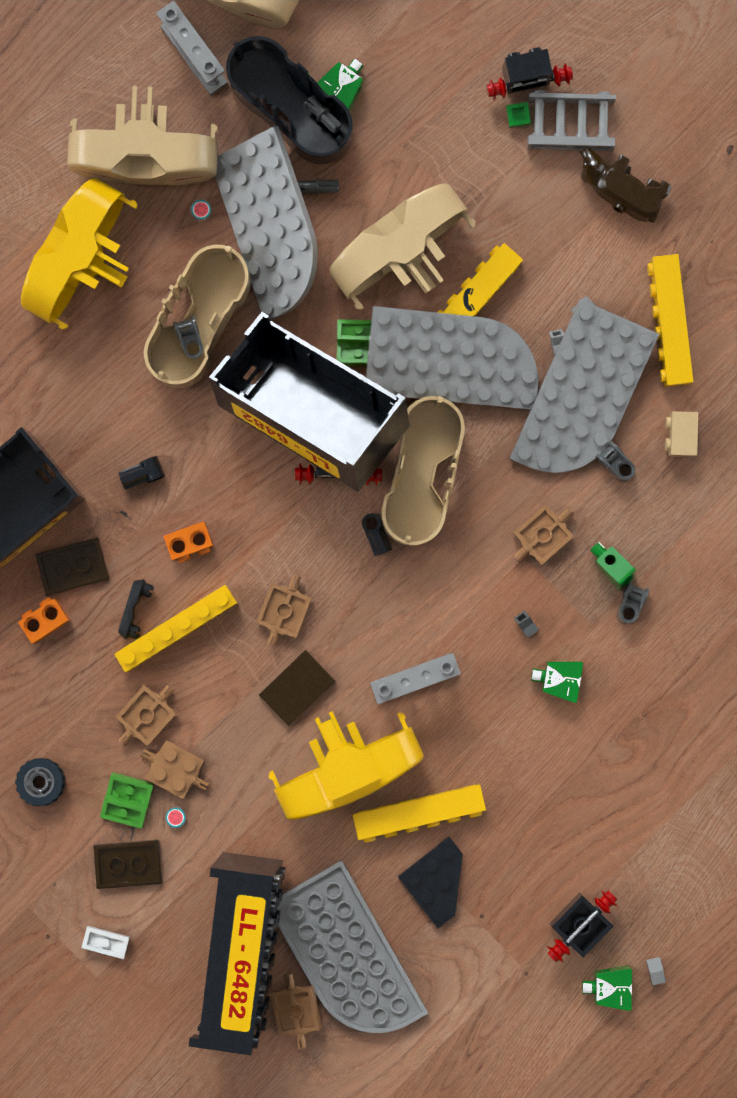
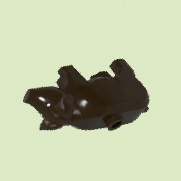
M586 148L579 151L583 158L582 180L589 183L602 199L612 204V208L616 212L621 214L625 212L638 221H649L651 223L656 221L661 202L668 196L671 190L669 183L663 180L661 183H658L655 180L648 179L647 186L645 187L639 179L630 175L632 167L628 165L630 160L620 154L618 160L613 165H606L603 159L591 149Z

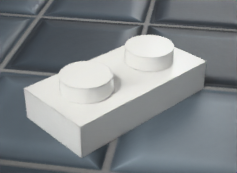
M87 926L81 948L124 959L130 937Z

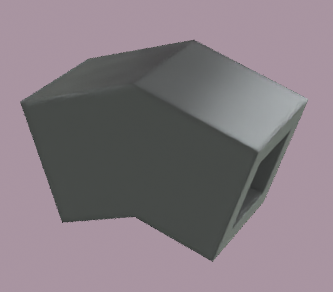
M522 611L513 618L527 638L539 630L525 611Z

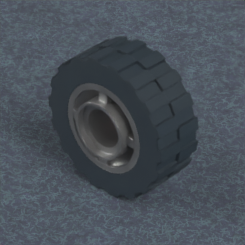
M35 758L27 761L25 765L20 767V771L16 774L17 779L15 780L16 791L20 794L19 797L24 799L27 804H32V806H46L56 802L58 797L63 794L62 791L66 785L62 768L56 762L45 758ZM39 776L45 779V786L43 788L36 786V779Z

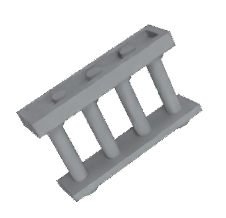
M173 0L159 10L156 14L163 23L160 25L161 29L209 95L212 96L225 87L228 82L222 75L225 72L224 68Z
M534 90L533 93L529 94L528 102H535V133L528 136L527 149L583 150L589 148L592 151H613L615 138H611L608 135V104H614L616 95H611L610 92L606 91L598 92V94H564ZM544 103H557L556 133L554 136H545V133H543ZM565 103L578 104V132L575 137L565 134ZM587 104H600L599 135L597 137H588V134H586Z
M450 653L370 682L377 704L460 675L461 673L454 654Z

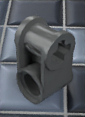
M190 316V319L179 323L173 322L177 338L180 341L185 356L190 359L198 358L203 352V345L194 316ZM191 326V328L181 330L182 328ZM196 343L199 347V352L196 355L189 354L187 351L188 344Z
M612 441L601 454L596 455L599 463L619 481H629L635 474L634 464ZM627 466L630 469V475L622 476L619 473V467Z
M631 581L628 582L617 611L619 622L630 624L637 620L650 589L646 588L644 590L633 585ZM625 608L633 612L631 620H626L623 617L622 613Z

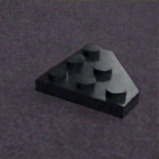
M450 836L398 875V878L437 928L454 917L456 912L463 853Z

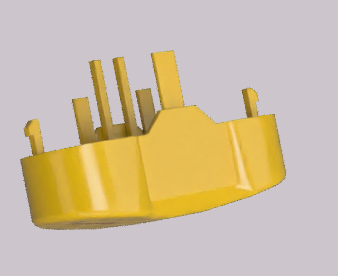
M92 178L85 182L60 210L52 230L33 257L21 293V306L23 309L50 324H58L59 328L64 330L69 325L58 320V318L69 304L80 282L95 289L99 281L94 278L98 274L122 288L128 276L106 265L104 261L110 262L125 272L129 268L105 255L102 246L115 253L117 252L120 245L106 237L113 228L123 204L125 203L137 209L136 201L126 199L124 193L98 178Z
M333 711L329 712L331 719L321 723L319 717L316 718L315 721L329 749L325 758L317 738L309 742L320 767L282 785L279 784L273 770L270 771L268 776L274 782L276 788L273 790L285 817L288 820H296L350 804L391 783L422 761L424 758L423 751L412 727L407 726L404 720L406 718L405 715L400 712L397 713L404 729L366 746L354 721L346 725L354 741L353 744L346 742Z

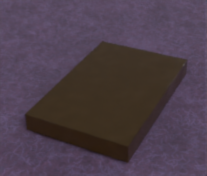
M98 537L35 554L46 596L110 579Z
M305 650L259 696L289 726L335 680Z
M159 840L93 845L97 889L162 884Z

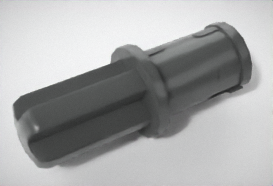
M315 96L308 98L311 103L306 101L304 106L316 116V120L322 122L332 133L339 131L342 124L330 113V109L328 107L325 108Z
M319 178L307 181L297 180L301 194L316 193V195H319V193H338L340 190L339 180H319Z

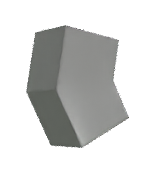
M562 329L549 332L553 356L564 335Z
M660 957L646 960L652 985L665 983L666 980Z

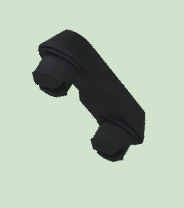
M145 579L133 582L118 633L124 639H128V637L137 639L139 637L136 631L140 632L141 628L140 626L133 625L134 609L139 603L141 596L149 598L152 596L149 590H154V586L147 584Z

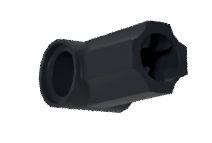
M158 456L139 462V465L118 472L125 490L165 477Z
M373 513L364 516L362 527L374 556L376 557L391 551L392 547L379 516ZM368 517L377 519L378 525L375 529L371 530L366 527L365 521Z

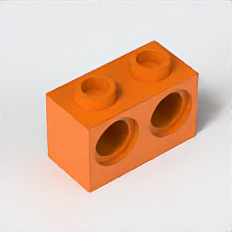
M205 521L163 536L171 560H177L178 563L190 560L189 555L198 553L199 556L211 552L210 548L214 547ZM197 534H204L206 538L205 543L201 546L194 543V537ZM177 541H183L185 544V549L181 553L174 551V544Z
M49 597L39 603L40 608L34 612L30 609L21 615L22 620L18 624L32 644L38 643L71 621L58 599L54 598L51 600ZM52 607L58 611L57 617L53 620L47 615L48 610ZM33 619H36L40 624L39 629L35 632L29 627Z

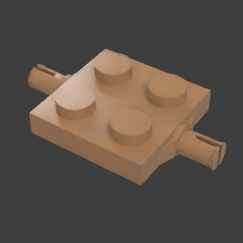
M546 504L513 532L522 546L513 557L519 556L516 560L520 562L529 554L540 565L545 563L574 537L565 524V521L574 514L572 511L568 513L571 509L567 507L560 515H557Z
M293 575L289 586H280L272 582L270 584L256 621L257 624L263 625L271 631L267 644L276 646L279 634H286L294 638L298 636L312 599L297 590L301 579L299 576H297L294 584L296 575Z
M144 684L116 715L115 718L127 730L118 739L120 743L122 742L125 746L132 737H136L148 746L177 713L166 701L174 691L171 688L167 692L170 688L169 685L158 694Z
M167 740L156 754L144 748L143 752L150 756L141 753L140 756L151 761V767L145 779L181 799H184L188 790L193 785L206 791L207 788L200 785V783L207 787L209 783L198 778L199 770L204 763L202 759Z
M288 973L284 975L287 988L270 993L278 1036H296L298 1049L307 1048L305 1034L322 1029L314 985L295 986L293 973Z

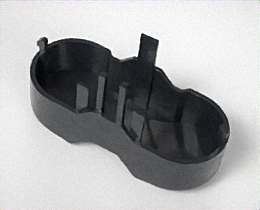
M252 36L233 43L234 47L230 51L226 62V72L230 87L235 96L251 112L261 117L271 127L279 126L283 140L304 160L314 164H328L340 159L348 151L353 140L352 118L345 104L335 95L326 94L309 75L308 70L300 63L295 64L288 59L287 51L276 41L263 36ZM315 96L325 108L328 107L330 109V113L342 124L339 131L332 133L322 122L316 120V116L304 106L306 101L311 103L308 100L309 97ZM279 114H280L285 120H287V121L289 122V124H290V132H289L288 124H287L282 118H281V119L279 118Z

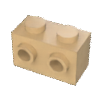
M672 411L665 420V429L669 430V438L665 439V451H668V457L697 456L698 412Z

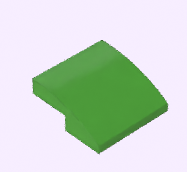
M337 320V361L346 366L367 367L371 320Z
M112 772L100 818L142 829L154 783Z

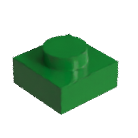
M528 102L506 105L509 128L531 124Z

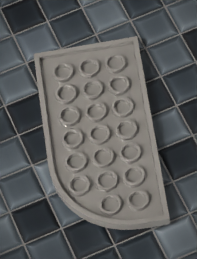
M273 126L219 155L217 174L215 176L239 249L250 272L251 284L260 310L269 316L270 321L292 311L303 301L313 284L318 263L315 232L279 126Z
M579 299L509 458L530 468L553 473L578 469L597 458L596 455L601 454L614 437L659 334Z
M373 306L366 367V378L394 395L399 393L408 398L421 399L428 396H441L451 402L531 409L538 392L536 363L525 341L507 325L483 317Z
M342 860L283 893L282 902L277 907V910H281L280 920L277 925L311 985H314L317 996L331 1015L353 1029L369 1033H385L401 1029L428 1014L425 1005Z

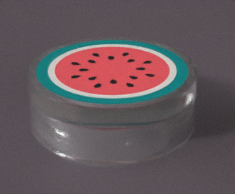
M197 199L192 203L190 212L195 220L203 222L211 217L212 207L207 200Z
M173 806L165 813V822L171 828H180L187 821V813L180 806Z

